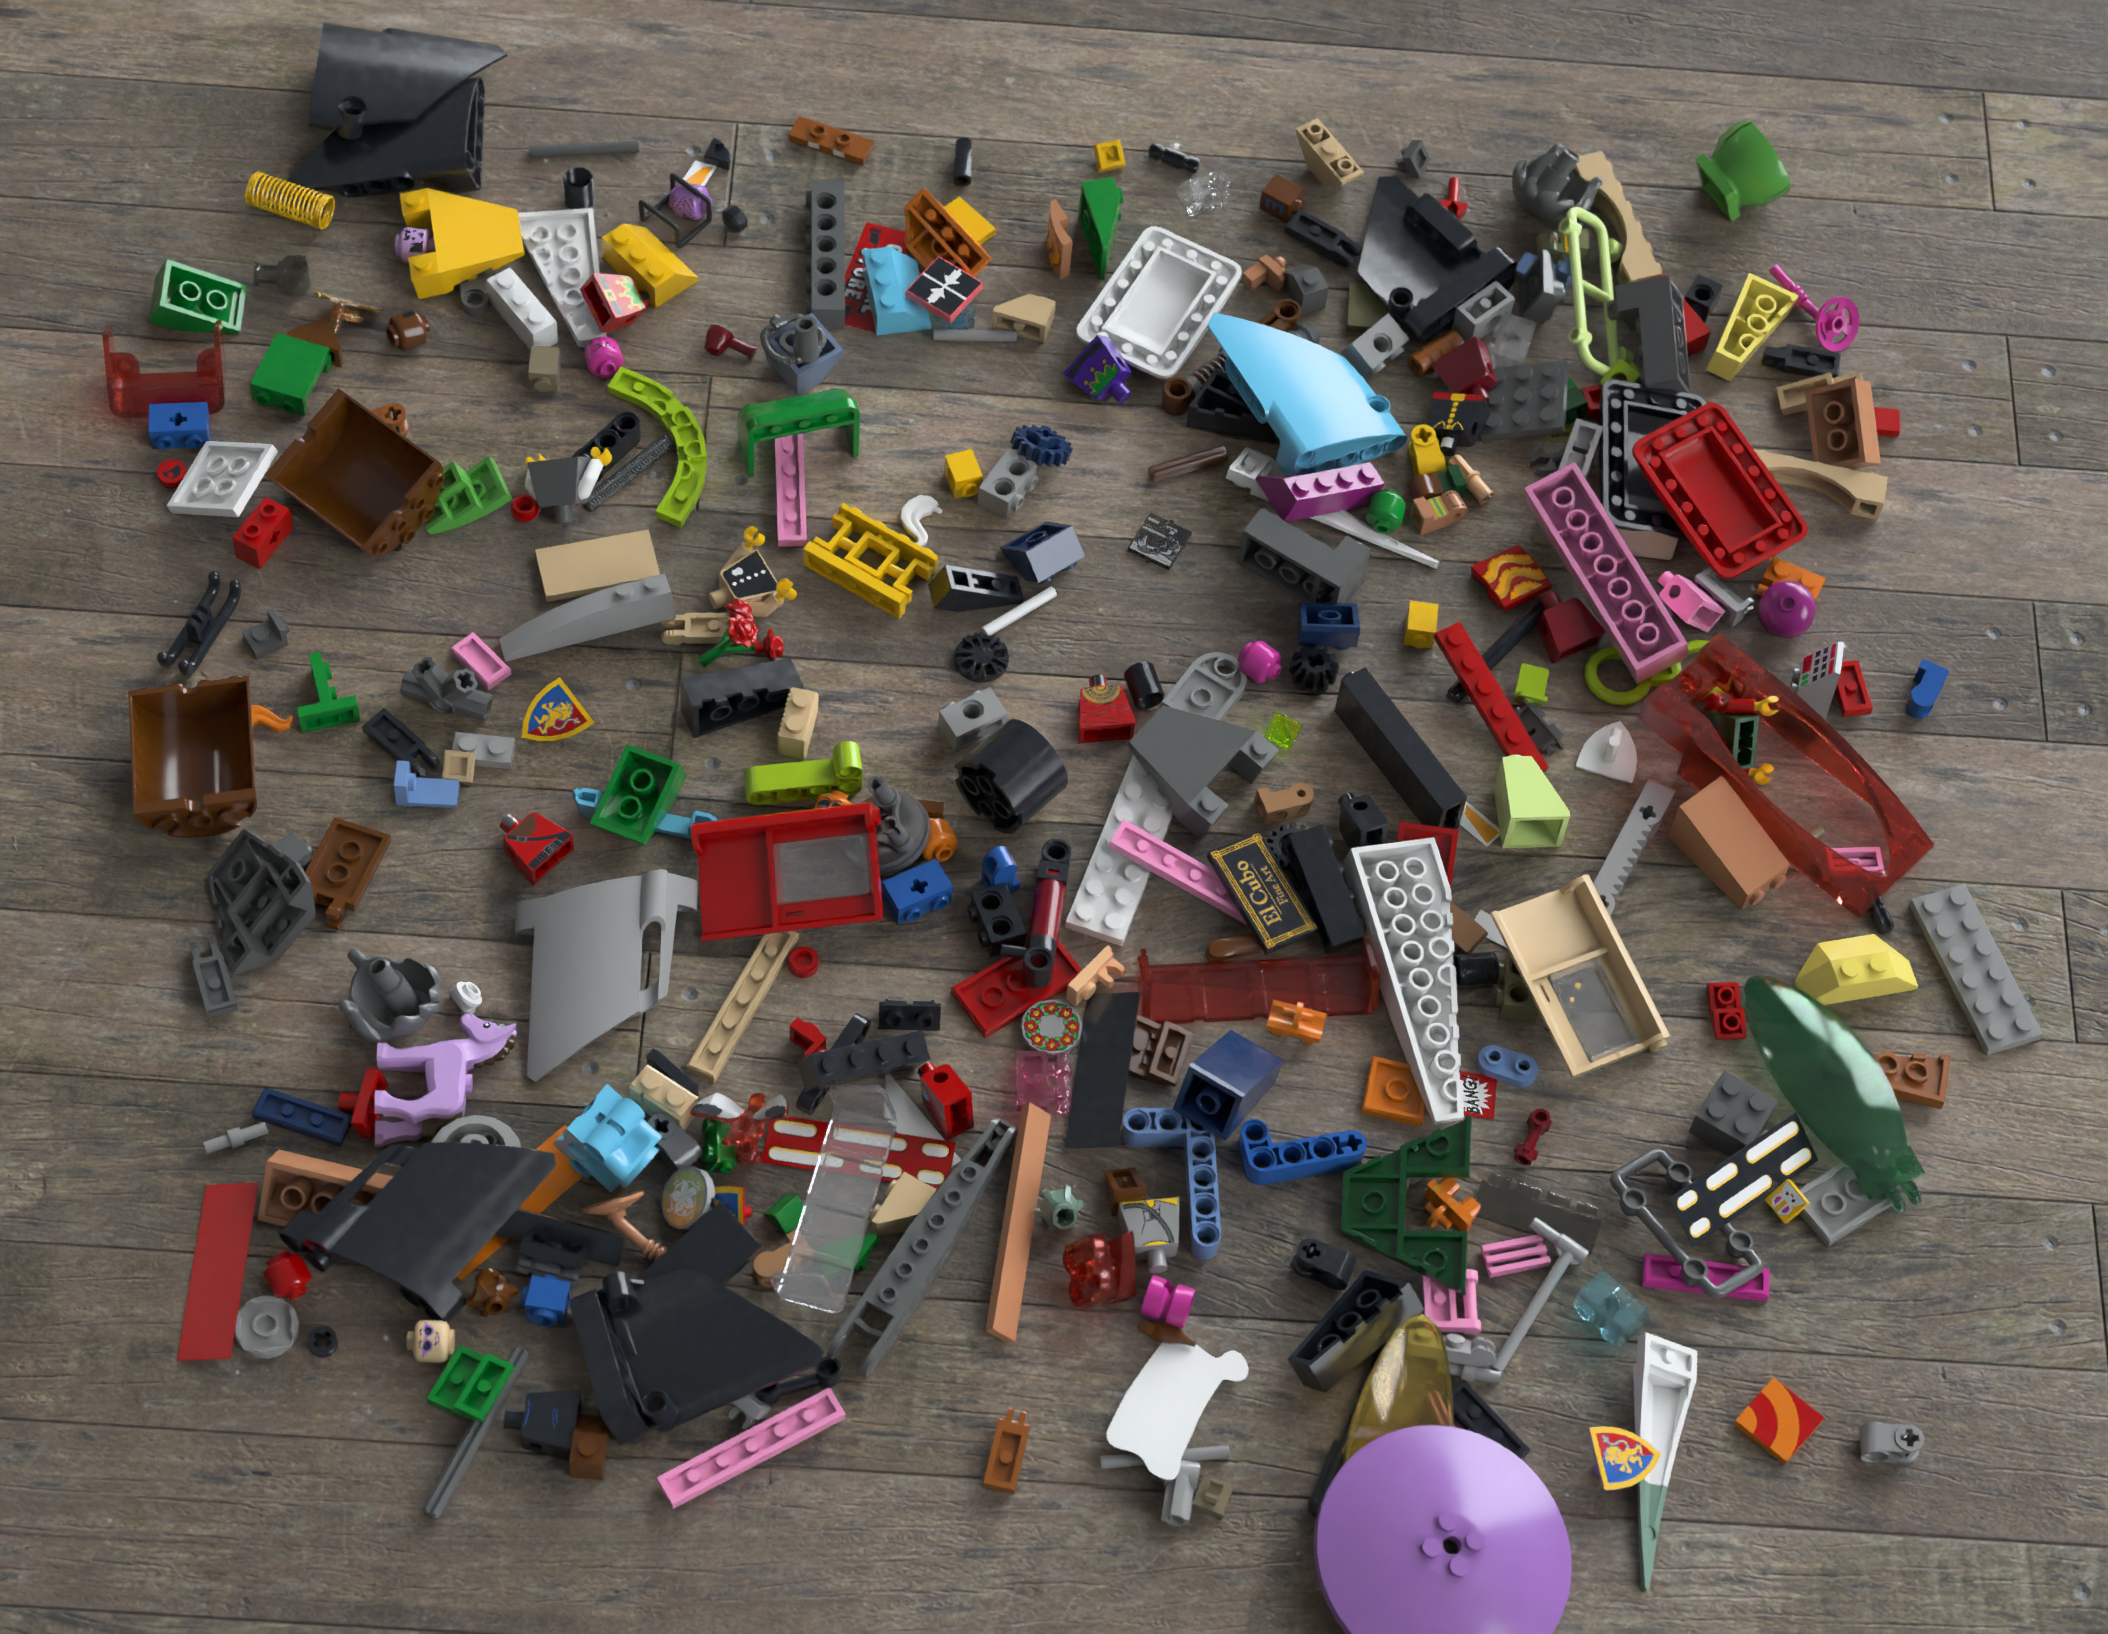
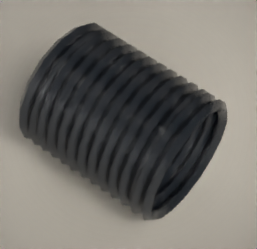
M582 167L569 169L563 176L566 206L569 209L593 207L595 196L591 171Z
M1138 662L1126 669L1124 678L1136 708L1150 709L1162 702L1165 694L1152 663Z
M1494 951L1467 954L1457 953L1455 955L1456 983L1459 987L1476 984L1485 985L1488 983L1496 984L1498 982L1499 964Z

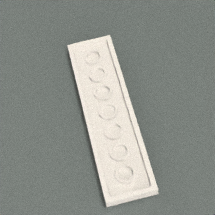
M1134 754L1065 924V928L1119 946H1123L1151 871L1108 848V845L1123 819L1164 841L1174 816L1172 813L1174 811L1173 807L1166 797L1163 798L1157 790L1159 786L1151 774L1147 775Z

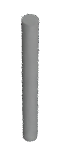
M1228 1445L1185 1449L1181 1460L1230 1458V1450ZM1135 1453L1099 1456L1100 1469L1146 1465L1143 1459Z

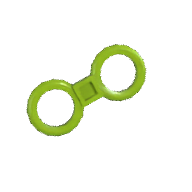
M1696 639L1687 642L1688 655L1697 652L1707 653L1721 662L1724 668V678L1717 684L1704 686L1691 682L1684 675L1681 669L1682 661L1640 682L1631 691H1612L1599 681L1597 668L1607 660H1622L1614 646L1599 649L1590 656L1585 665V681L1590 691L1599 699L1614 705H1629L1641 700L1648 694L1651 687L1676 685L1684 693L1695 698H1705L1715 692L1720 696L1732 688L1737 677V671L1732 655L1721 645L1708 640Z

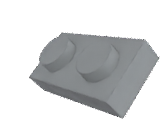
M455 732L452 750L476 753L475 766L511 769L515 750V738Z

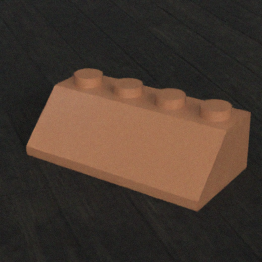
M278 1149L267 1160L257 1220L285 1227L300 1210L317 1215L363 1169ZM375 1173L349 1202L357 1205H368L393 1176Z

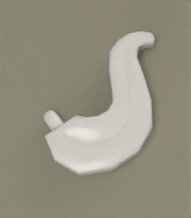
M918 495L910 499L902 507L900 516L904 529L917 541L916 544L921 547L926 546L928 535L919 521L925 516H930L933 511L938 514L942 513V509L937 507L938 502L931 496Z

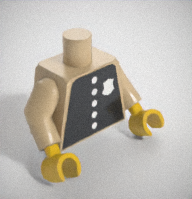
M749 526L744 531L746 542H741L719 573L720 589L709 593V599L714 609L723 607L724 603L730 604L736 598L741 599L753 608L751 611L753 617L765 618L781 607L784 599H795L797 592L790 588L793 586V582L789 579L784 578L777 582L757 549L753 551V546L758 547L765 542V537L761 533L753 539V536L758 531L754 526Z

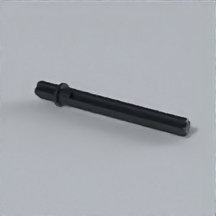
M1541 598L1537 599L1481 656L1490 671L1537 624L1541 613L1546 610L1540 600ZM1459 679L1448 689L1446 695L1455 704L1460 703L1467 695Z

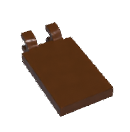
M334 817L305 871L312 883L315 908L316 904L328 907L325 916L329 918L326 923L328 928L338 931L342 924L345 910L348 909L355 912L391 843V835Z

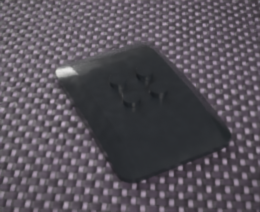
M1616 379L1608 380L1602 386L1599 425L1603 426L1599 439L1600 502L1616 528L1629 531L1651 530L1677 537L1680 540L1689 541L1634 459L1632 448L1640 438L1705 405L1706 402L1700 396L1670 389L1646 387L1643 384Z

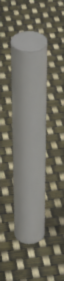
M933 329V340L1016 342L1017 331Z

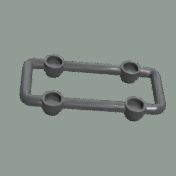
M1652 1149L1611 1174L1610 1184L1621 1197L1619 1201L1621 1211L1627 1216L1637 1215L1680 1264V1276L1686 1285H1698L1707 1296L1721 1298L1757 1277L1762 1272L1763 1262L1752 1249L1754 1243L1752 1236L1744 1230H1735L1728 1222L1719 1229L1727 1238V1252L1733 1258L1743 1257L1750 1266L1715 1286L1706 1276L1708 1273L1706 1263L1699 1258L1689 1257L1645 1207L1647 1203L1646 1195L1637 1188H1629L1623 1182L1624 1179L1658 1161L1667 1170L1665 1180L1668 1186L1676 1190L1683 1189L1693 1182L1691 1180L1692 1169L1686 1163L1674 1161L1664 1150Z

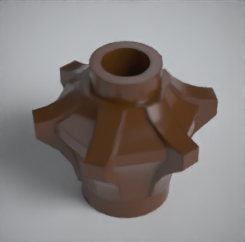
M483 1269L475 1277L474 1290L467 1298L468 1306H476L480 1310L481 1317H487L489 1314L498 1315L503 1311L508 1312L511 1310L509 1302L512 1297L518 1295L517 1287L505 1282V1277L500 1276L496 1269Z

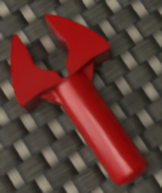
M1452 177L1449 179L1448 199H1439L1438 201L1447 210L1453 208V211L1456 212V218L1461 220L1466 213L1468 203L1458 200L1460 180L1457 177Z

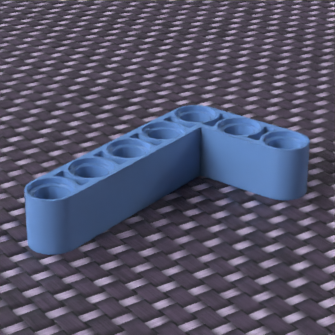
M1135 1108L1129 1110L1124 1115L1121 1137L1125 1144L1130 1147H1184L1191 1253L1201 1260L1213 1258L1218 1252L1221 1238L1215 1134L1206 1129L1197 1130L1193 1128V1125L1198 1124L1172 1110L1173 1108ZM1137 1125L1140 1126L1142 1130H1133L1130 1128V1126ZM1169 1125L1173 1127V1129L1165 1130L1161 1126ZM1194 1153H1203L1206 1157L1198 1158ZM1196 1181H1204V1182H1206L1208 1185H1207V1186H1199V1185L1196 1184L1195 1182H1196ZM1206 1209L1210 1214L1203 1215L1198 1213L1197 1210ZM1199 1238H1208L1212 1243H1202Z

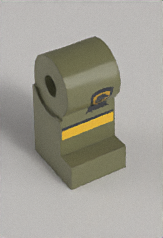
M1582 229L1578 236L1581 266H1585L1589 252L1588 229ZM1547 231L1540 233L1536 237L1537 257L1544 249L1549 252L1553 264L1557 265L1559 260H1565L1569 253L1566 235Z

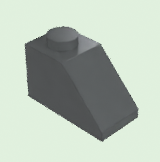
M1302 264L1285 269L1282 273L1285 276L1284 287L1290 298L1300 305L1301 315L1324 309L1329 287L1318 267Z

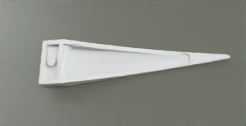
M1246 447L1228 468L1226 479L1233 481L1237 486L1251 488L1250 494L1269 501L1255 480L1257 475L1285 477V475L1277 465V461L1272 457ZM1346 511L1309 517L1435 569L1438 568L1439 562L1384 533L1375 531L1373 527Z

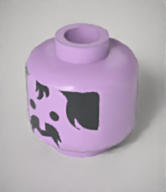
M404 228L395 238L396 256L401 257L404 263L409 264L408 257L436 252L434 238H432L430 231L427 228Z

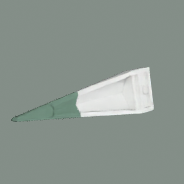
M1649 1333L1638 1336L1637 1366L1633 1367L1635 1434L1651 1444L1661 1455L1654 1469L1637 1483L1640 1587L1642 1593L1650 1588L1658 1532L1668 1483L1697 1379L1696 1350Z

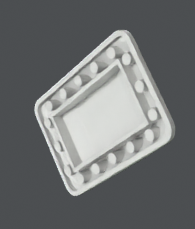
M1149 227L1140 235L1078 324L1077 337L1086 345L1096 335L1108 337L1127 364L1160 379L1172 378L1180 370L1207 332V324L1213 313H1219L1241 278V267L1235 261L1161 227Z

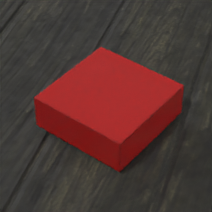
M1874 407L1877 435L1898 437L1900 434V409Z

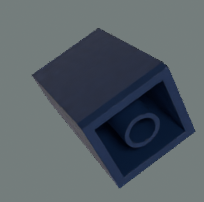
M1230 1030L1189 1065L1172 1110L1226 1141L1275 1083L1284 1060Z

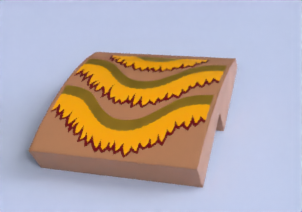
M1056 199L1050 201L1047 251L1052 268L1058 279L1061 280L1069 277L1072 240L1067 234L1069 218Z

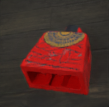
M1098 674L1090 677V687L1080 689L1078 744L1132 739L1136 722L1122 686L1107 685L1104 675Z

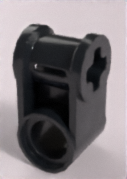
M1307 1238L1299 1243L1292 1266L1294 1271L1302 1277L1322 1283L1334 1290H1345L1350 1281L1357 1258L1347 1250L1333 1247L1317 1239Z

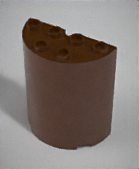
M338 388L307 424L306 433L299 439L295 438L264 476L367 554L381 556L393 551L400 543L401 545L403 543H410L423 522H427L433 516L435 511L433 507L441 491L445 475H443V468L439 461Z
M249 676L201 680L194 688H185L184 685L176 683L165 687H145L139 690L128 691L133 814L137 821L151 831L156 828L167 830L168 836L202 838L232 831L240 827L242 819L245 817L251 818L257 808Z

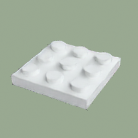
M206 441L167 504L168 509L173 514L239 517L278 451L273 444Z

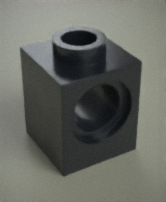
M1698 274L1684 299L1705 324L1718 303L1723 285Z

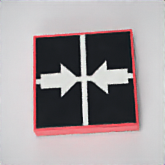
M938 256L906 289L905 297L951 323L983 289V282Z

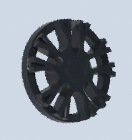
M975 632L972 636L967 635V637H964L956 646L954 663L958 672L966 679L979 683L991 682L1001 677L1007 670L1009 663L1008 648L996 635L987 636L982 634V632ZM982 641H986V642H990V643L987 644V645H984V644L982 643ZM966 645H968L971 648V650H966L963 648ZM1003 653L1004 658L996 657L994 655ZM970 663L971 667L966 671L962 665ZM991 668L994 674L986 676L985 670ZM976 669L980 670L979 676L974 675Z

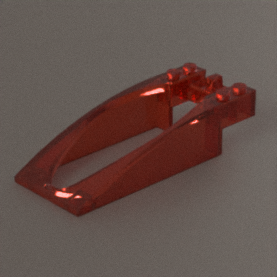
M1718 633L1700 649L1699 655L1670 682L1666 685L1662 683L1644 699L1638 720L1683 754L1677 774L1699 792L1720 776H1723L1787 861L1856 917L1861 918L1870 909L1873 902H1876L1878 896L1882 897L1933 848L1934 843L1920 824L1866 760L1801 697L1722 634ZM1716 686L1732 699H1756V702H1761L1769 696H1776L1779 700L1773 703L1768 702V707L1771 710L1779 711L1771 716H1764L1760 711H1756V714L1760 715L1759 719L1874 808L1888 843L1890 853L1888 868L1881 872H1873L1856 865L1821 842L1785 814L1750 779L1727 749L1710 720L1694 708V706Z

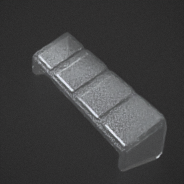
M832 1085L830 1087L829 1094L834 1103V1109L783 1273H773L771 1277V1282L782 1300L831 1313H841L843 1311L854 1274V1265L858 1260L869 1223V1214L873 1209L882 1179L884 1163L887 1161L897 1128L896 1112L886 1090L879 1085Z

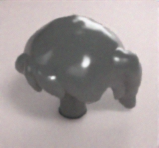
M1560 143L1554 144L1548 152L1539 155L1528 164H1526L1527 159H1523L1515 165L1511 179L1514 196L1523 209L1543 222H1561L1566 218V213L1572 207H1579L1589 212L1597 190L1603 184L1601 177H1594L1590 181L1585 182L1573 174L1572 170L1580 162L1579 157L1573 151L1565 149Z
M358 949L349 951L348 958L357 970L351 981L348 1000H340L338 1006L345 1013L351 1027L368 1043L377 1045V1043H385L392 1038L408 1036L422 1028L431 1015L438 1011L443 993L440 988L441 976L433 966L429 964L423 965L411 957L404 959V961L396 962L381 956H368Z

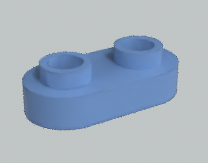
M1496 1045L1484 1047L1478 1055L1477 1068L1487 1077L1517 1087H1528L1536 1080L1538 1065L1528 1055ZM1489 1057H1496L1498 1061H1492ZM1518 1066H1525L1528 1070L1523 1071Z

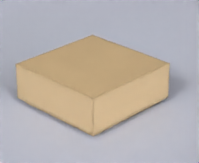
M445 750L442 779L473 783L476 753Z

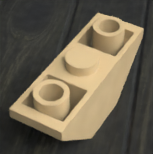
M1318 118L1296 128L1295 132L1307 167L1322 185L1343 186L1364 175L1363 170Z

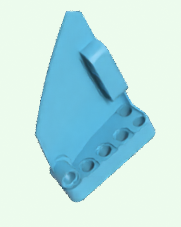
M1213 313L1207 328L1227 356L1225 360L1227 376L1258 422L1261 424L1268 422L1279 438L1280 448L1276 460L1277 465L1285 476L1306 475L1354 466L1394 452L1406 443L1407 436L1389 412V400L1382 395H1376L1346 358L1290 333L1241 318Z

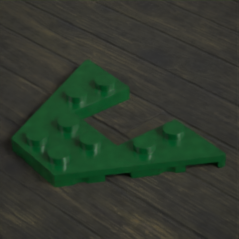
M1468 1115L1465 1117V1120L1443 1130L1439 1128L1432 1131L1428 1137H1419L1401 1145L1399 1150L1381 1157L1379 1155L1368 1160L1363 1166H1355L1343 1172L1342 1235L1462 1295H1466L1467 1231L1405 1230L1407 1177L1470 1178L1471 1116Z

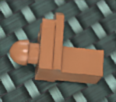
M1267 254L1259 258L1256 264L1243 272L1242 284L1252 291L1265 281L1274 290H1281L1284 287L1285 276L1282 273L1285 271V259L1282 257L1272 259Z

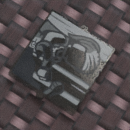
M1150 513L1127 551L1145 559L1146 563L1152 562L1170 570L1192 536V532L1174 524L1173 520L1168 521Z

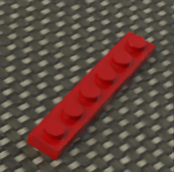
M1459 621L1436 632L1433 636L1434 640L1505 757L1515 754L1532 756L1542 772H1546L1549 768L1461 622Z

